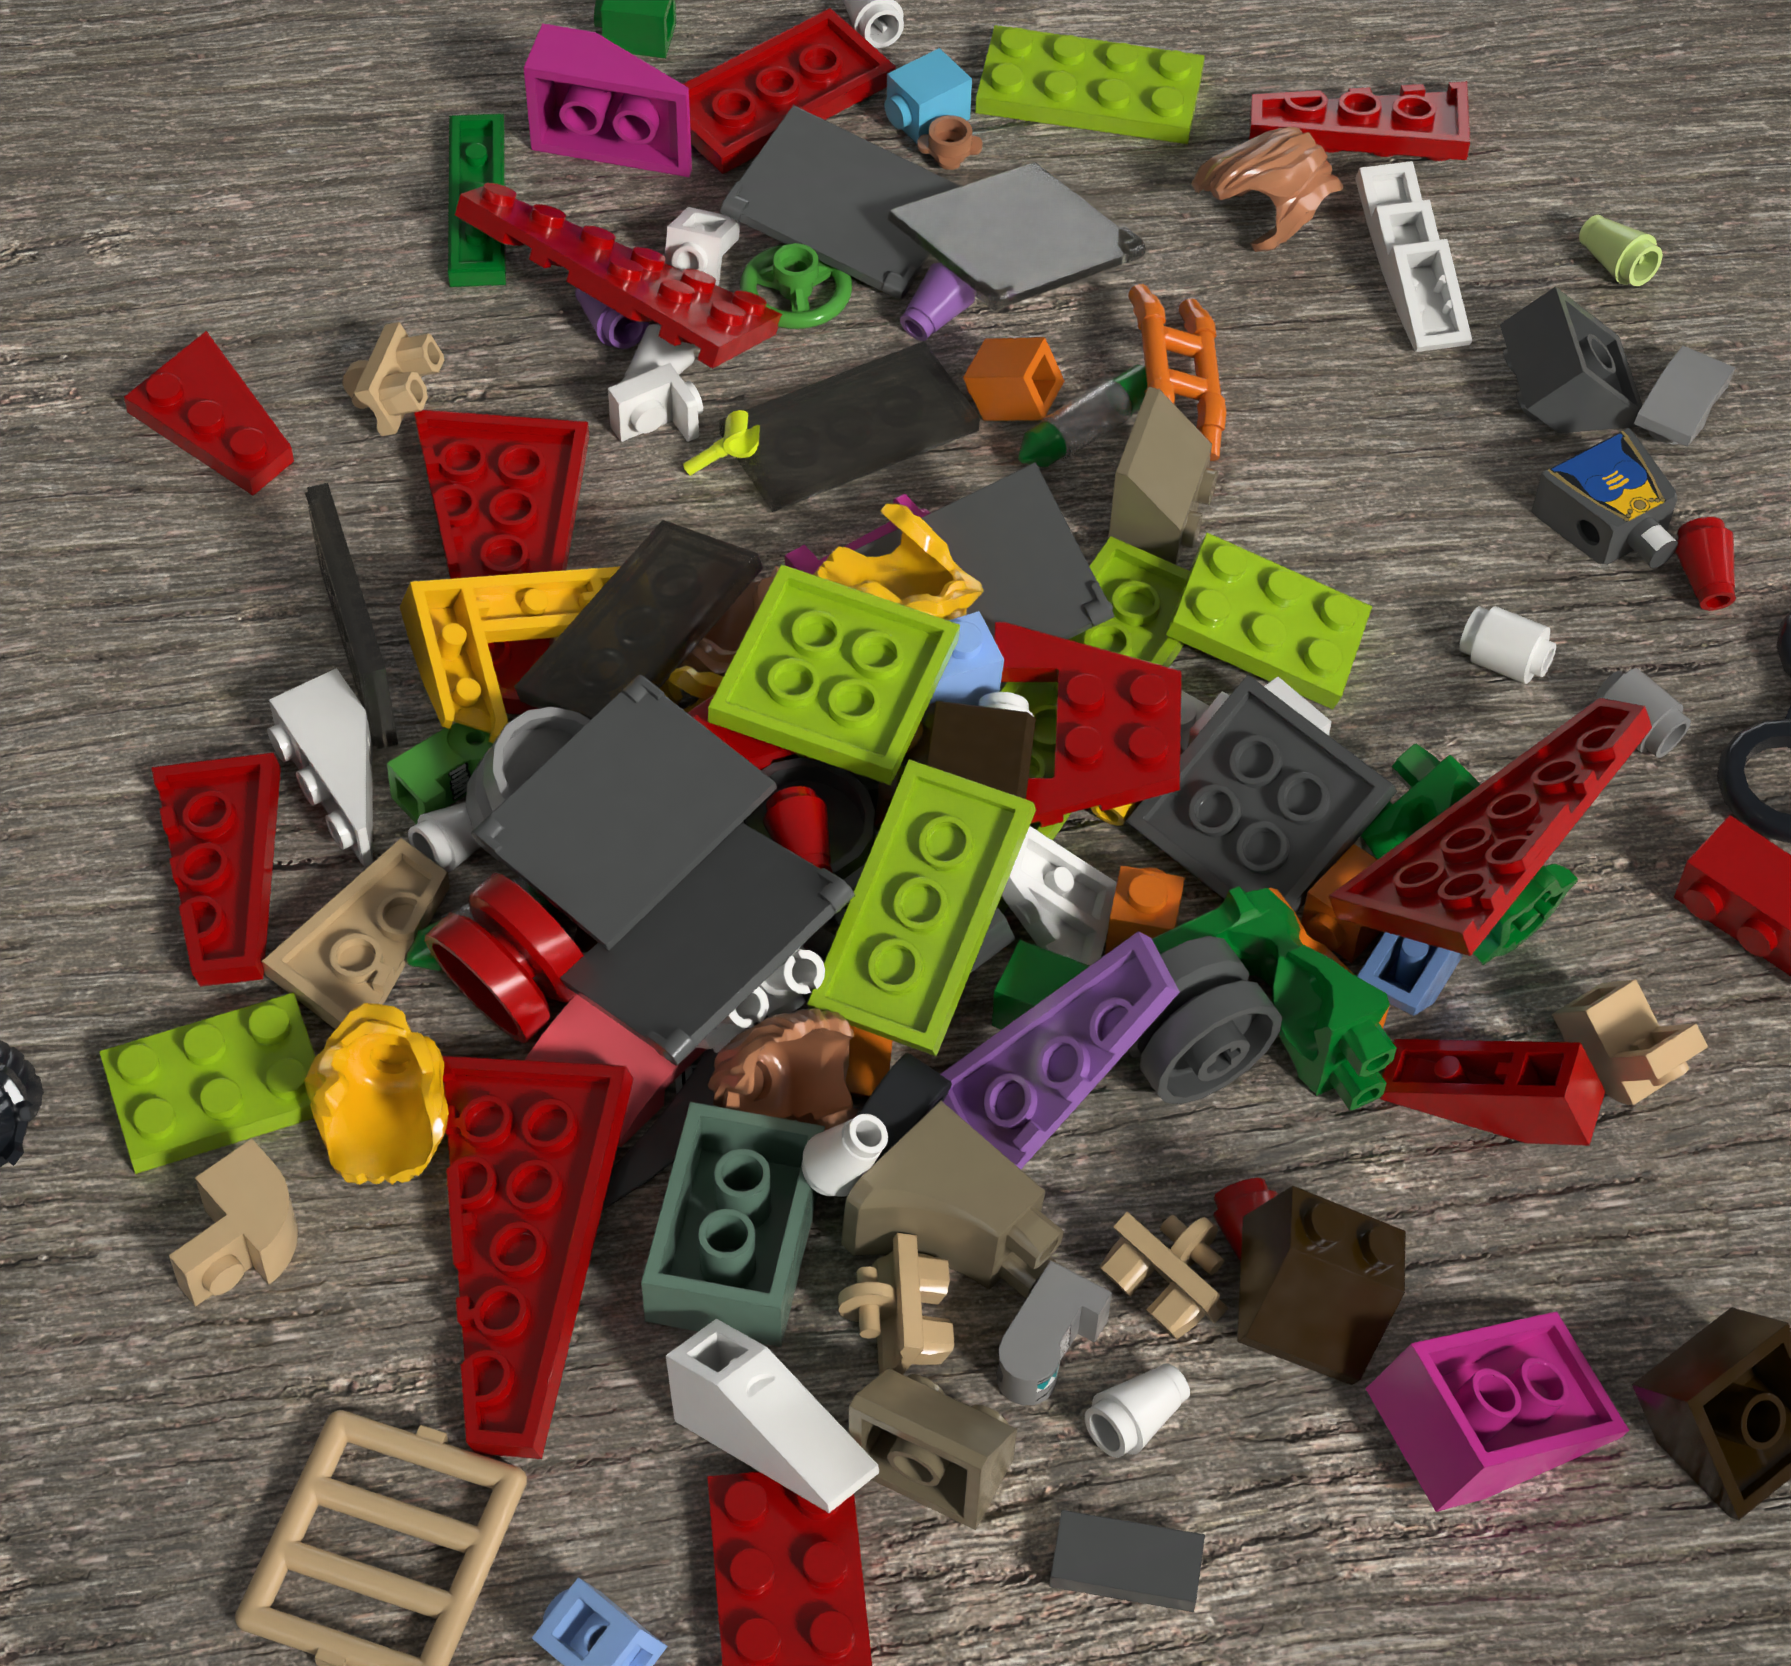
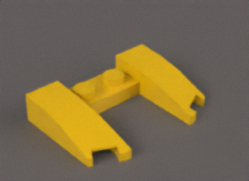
M645 565L410 582L400 604V611L411 650L424 687L442 727L450 729L453 722L490 733L488 742L494 743L503 728L508 724L488 643L587 635L611 700L638 675L644 676L657 686L676 705L682 699L680 688L668 681L670 674L674 671V666L667 656V642Z

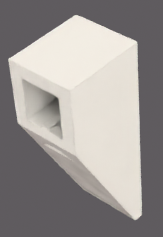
M335 668L269 699L274 726L269 727L267 732L279 758L283 762L292 759L299 769L296 772V777L309 803L314 806L321 802L328 815L325 816L326 823L339 848L344 850L351 847L362 865L366 867L373 863V747L366 710L338 669Z
M715 1319L666 1355L675 1422L826 1512L830 1513L879 1474L878 1464L768 1347L724 1322Z

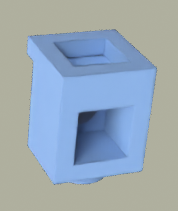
M579 1577L569 1589L559 1593L550 1602L545 1610L542 1625L532 1636L535 1642L564 1666H653L668 1647L601 1591Z

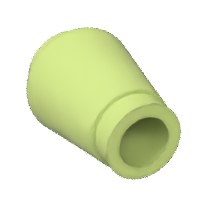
M1594 215L1589 218L1580 230V243L1586 246L1620 284L1641 286L1647 283L1660 267L1663 256L1662 250L1657 246L1656 239L1650 234L1606 219L1601 215Z

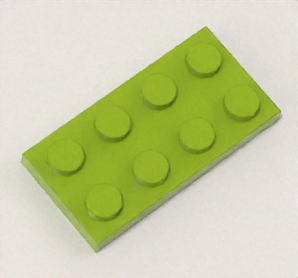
M994 25L976 95L975 113L1188 144L1203 74L1205 55Z
M909 759L854 890L855 896L849 902L824 962V980L818 989H813L807 1003L810 1009H820L821 1011L838 1012L844 1016L851 1026L937 1056L1036 812L1034 803Z

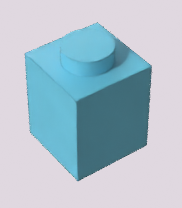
M938 48L887 74V99L884 103L886 115L895 128L902 129L917 144L918 138L921 135H928L930 124L939 117L953 115L961 117L966 121L970 119L972 78Z

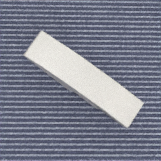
M1413 161L1359 168L1355 180L1370 236L1396 311L1414 351L1422 352L1470 345L1472 336L1448 240L1439 239L1430 200H1422Z

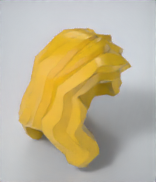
M893 503L885 504L881 509V513L902 531L901 543L892 553L878 557H866L850 548L838 546L813 574L945 620L965 616L967 608L984 592L981 583L963 571L953 561L947 543L922 518L914 515L907 506Z
M363 1003L351 1010L327 1039L324 1049L314 1058L304 1080L307 1095L311 1101L310 1106L323 1144L328 1151L330 1164L334 1171L340 1174L347 1183L361 1185L366 1181H370L373 1184L387 1181L393 1185L396 1181L401 1183L410 1181L414 1176H419L428 1166L446 1131L449 1112L444 1095V1061L440 1049L436 1046L435 1041L428 1036L413 1032L405 1018L404 1012L395 1006Z

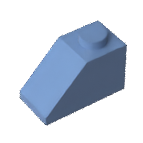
M1385 932L1357 977L1385 992L1391 1005L1415 1016L1434 1004L1463 954Z

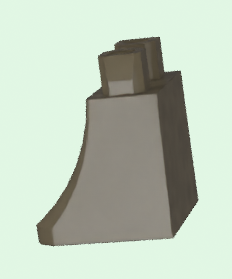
M940 1101L863 1174L850 1190L845 1202L841 1245L854 1256L888 1255L893 1251V1238L897 1233L917 1235L918 1253L948 1260L950 1269L970 1277L989 1290L1002 1278L1027 1299L1050 1260L1057 1263L1050 1256L1062 1242L1064 1231L1041 1213L1045 1190L944 1102Z

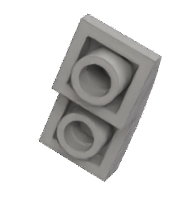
M1682 346L1652 388L1638 412L1634 424L1647 429L1649 434L1660 442L1682 444L1688 447L1703 429L1712 406L1728 388L1736 367Z

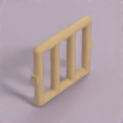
M344 1410L332 1412L322 1428L235 1613L237 1626L242 1631L315 1655L314 1659L317 1666H449L526 1487L527 1476L525 1472L517 1466L449 1445L447 1433L420 1425L415 1434ZM347 1443H351L493 1490L479 1523L475 1526L332 1479L331 1477ZM318 1505L465 1553L449 1591L302 1543L301 1541ZM291 1570L436 1619L420 1658L271 1608L287 1571Z

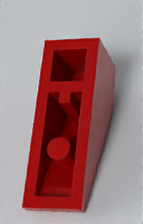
M1394 1039L1393 1044L1397 1049L1394 1060L1386 1066L1382 1075L1387 1084L1384 1094L1380 1097L1381 1100L1523 1143L1590 1146L1605 1095V1089L1581 1042Z

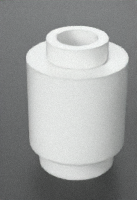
M1478 606L1472 612L1465 625L1459 650L1471 655L1472 663L1527 684L1534 675L1543 677L1546 674L1555 655L1556 643L1549 641L1550 628L1497 606L1492 607L1490 610Z

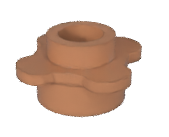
M953 115L935 119L929 126L928 135H921L917 140L918 150L923 154L933 156L939 163V166L946 170L959 168L966 157L978 155L983 147L981 138L972 136L970 123L961 117Z

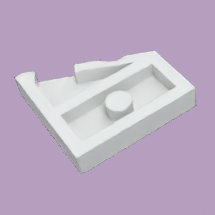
M1030 826L1002 893L1003 899L1038 947L1090 966L1101 958L1117 882Z

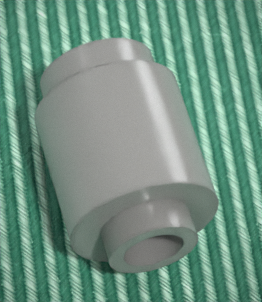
M1638 668L1631 669L1625 674L1621 670L1614 672L1604 681L1596 694V699L1605 698L1646 707L1652 729L1636 748L1641 753L1650 751L1657 758L1663 757L1681 741L1690 727L1691 720L1683 714V705Z

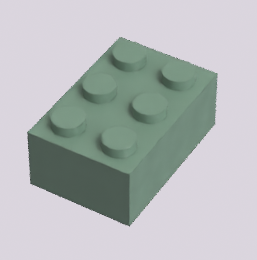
M690 1102L641 1282L645 1322L699 1332L712 1321L718 1319L761 1344L782 1347L819 1194L809 1186L802 1172L803 1151L807 1142L814 1135L825 1131V1126Z

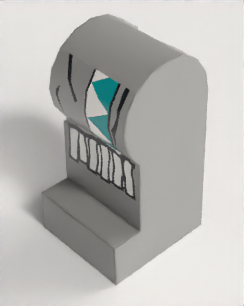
M1050 1260L1001 1340L998 1350L999 1365L996 1376L997 1385L1002 1394L1011 1402L1023 1406L1036 1405L1047 1400L1055 1390L1059 1364L1076 1336L1079 1334L1095 1343L1107 1324L1112 1292Z

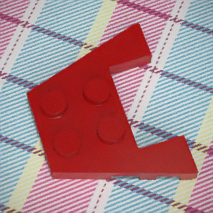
M995 622L994 640L1004 658L1001 682H1058L1055 773L1053 778H1028L1026 799L1032 801L1036 808L1031 823L1039 822L1042 828L1064 822V814L1098 805L1101 811L1180 790L1182 674L1180 670L1007 622Z

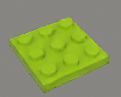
M781 564L708 707V722L891 785L957 645L960 624Z

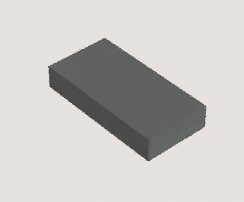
M1061 1510L1049 1587L1194 1612L1205 1534Z

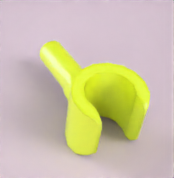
M744 410L733 411L728 414L725 422L724 437L684 462L685 471L691 476L728 454L737 458L751 457L756 452L759 444L760 425L747 429L748 413Z

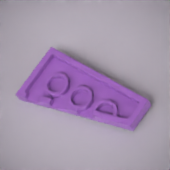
M1138 931L940 1074L952 1083L943 1102L1018 1168L1022 1169L1180 993L1151 937Z

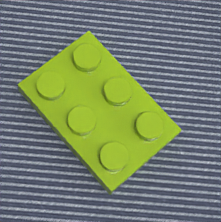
M1206 533L1196 553L1166 636L1271 682L1276 677H1279L1301 696L1333 710L1343 695L1372 606L1210 533Z
M294 992L99 1051L135 1174L314 1119L310 1106L311 1101L307 1095L304 1080L315 1058V1054Z

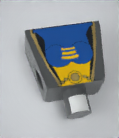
M1629 428L1541 473L1531 512L1598 564L1608 565L1635 551L1651 568H1656L1667 562L1676 552L1678 542L1667 532L1677 502L1676 490Z

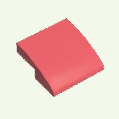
M576 994L545 1030L525 1060L627 1066L634 1080L618 1146L622 1147L664 1106L665 1089L706 1049L696 1047L676 1066L658 1054L652 1046Z

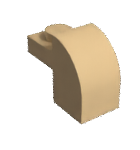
M1636 979L1601 983L1552 1014L1565 1042H1581L1605 1089V1094L1627 1105H1635L1667 1083L1684 1075L1689 1070L1686 1061L1708 1048L1697 1023L1659 1026Z
M251 1138L195 1177L205 1212L215 1223L169 1255L179 1288L195 1307L212 1295H221L232 1289L241 1280L244 1272L251 1267H254L267 1284L270 1285L286 1269L296 1249L298 1227L285 1178L273 1161Z

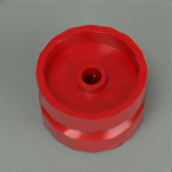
M493 873L469 895V908L474 921L469 917L449 913L425 935V943L443 971L476 1008L504 1033L516 1041L525 1043L549 1021L550 1011L544 995L566 1003L576 995V993L565 986L560 977L584 955L561 925L538 901L503 874Z

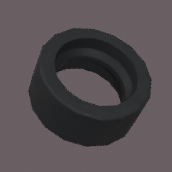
M905 1053L892 1066L858 1113V1115L871 1114L880 1119L886 1127L888 1142L876 1162L940 1101L943 1102L952 1085L951 1081L909 1053Z

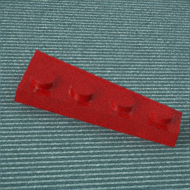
M1467 81L1449 82L1446 92L1425 93L1426 89L1423 84L1401 85L1400 94L1381 96L1374 95L1370 87L1349 88L1348 92L1342 94L1340 98L1328 99L1320 90L1252 94L1249 140L1278 128L1295 127L1299 128L1303 133L1309 132L1316 144L1321 145L1324 151L1329 153L1342 150L1367 152L1381 157L1405 155L1426 157L1433 161H1446L1449 159L1467 160L1470 146Z
M274 752L151 767L154 784L159 791L162 806L159 810L163 829L168 836L172 857L169 860L173 879L178 887L181 902L179 911L193 976L200 987L263 980L264 967L262 960L266 957L281 766Z

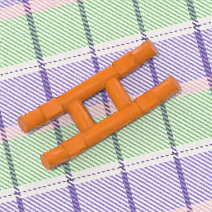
M1144 284L1134 285L1130 289L1128 297L1134 307L1133 311L1137 317L1138 328L1142 333L1147 389L1148 387L1160 389L1173 404L1175 402V394L1199 401L1197 404V429L1212 443L1210 461H1216L1220 457L1222 431L1225 430L1226 405L1225 398L1221 395L1214 342L1217 336L1215 322L1208 311L1203 309L1196 299L1189 298L1185 299L1179 306V314L1185 322L1184 327L1187 332L1164 326L1166 322L1165 310L1158 297L1152 294L1148 286ZM1167 351L1194 358L1196 376L1170 369L1168 367Z

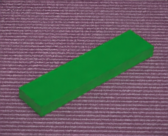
M504 114L449 116L448 277L450 287L506 285V244L497 241L455 216L460 194L482 187L485 183L506 186Z

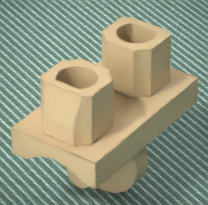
M400 322L386 324L369 361L358 360L351 363L343 376V386L347 394L352 398V403L355 407L360 409L369 407L374 412L377 419L376 429L381 436L396 434L405 414L423 410L428 396L427 387L421 377L439 373L444 362V355L431 334L409 337Z
M1126 1212L1113 1226L1121 1238L1111 1248L1099 1268L1129 1297L1154 1270L1170 1283L1146 1311L1176 1340L1196 1326L1204 1316L1215 1324L1228 1310V1307L1219 1299V1293L1190 1268L1196 1262L1207 1273L1213 1275L1224 1263V1259L1210 1247L1216 1237L1218 1227L1208 1218H1200L1187 1227L1175 1215L1169 1216L1161 1225L1160 1231L1174 1242L1171 1249L1165 1246L1129 1212Z
M897 1233L893 1238V1251L884 1257L878 1258L874 1262L873 1267L859 1268L856 1272L857 1283L844 1288L838 1295V1311L840 1315L847 1320L859 1322L861 1337L869 1339L877 1337L879 1375L887 1368L903 1375L912 1364H942L954 1348L953 1323L945 1318L922 1316L921 1303L938 1305L947 1295L950 1283L948 1260L918 1253L917 1235Z

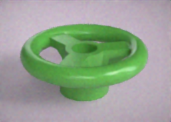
M799 243L781 244L762 251L746 265L740 280V291H747L760 296L757 291V284L779 290L784 298L790 300L792 312L779 310L766 304V307L782 314L778 327L786 329L812 328L832 320L846 307L852 293V279L850 275L819 261L814 249ZM833 276L835 280L833 296L824 305L810 310L808 297L812 294L813 287Z

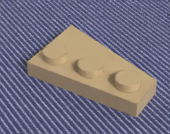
M400 838L262 960L265 975L289 994L294 992L299 1002L335 1030L351 1010L363 1003L383 1005L407 963V954L418 931L428 926L450 887L448 872Z

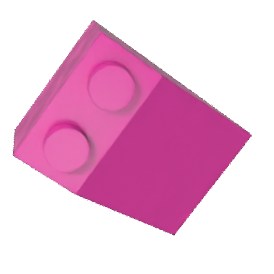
M542 23L524 65L531 150L690 177L692 172L689 88L596 32Z
M1557 1311L1411 1343L1365 1388L1436 1512L1487 1499L1616 1441L1630 1431Z

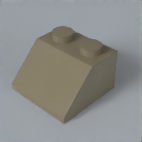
M1148 387L1116 469L1109 537L1112 536L1177 565L1183 547L1194 548L1203 517L1202 513L1196 511L1199 503L1210 504L1217 482L1218 471L1209 469L1212 443L1160 389Z
M887 1368L860 1390L849 1405V1434L879 1467V1474L871 1480L974 1530L977 1529L1014 1460L1016 1428L1010 1426L1001 1414L987 1406L975 1404L970 1407L945 1395L936 1383L926 1377L917 1374L904 1376L890 1368Z

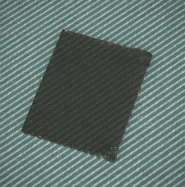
M1036 162L889 211L888 220L973 288L976 291L975 297L992 310L1005 308L1022 300L1140 259L1146 252L1145 244L1140 237L1127 227H1118Z

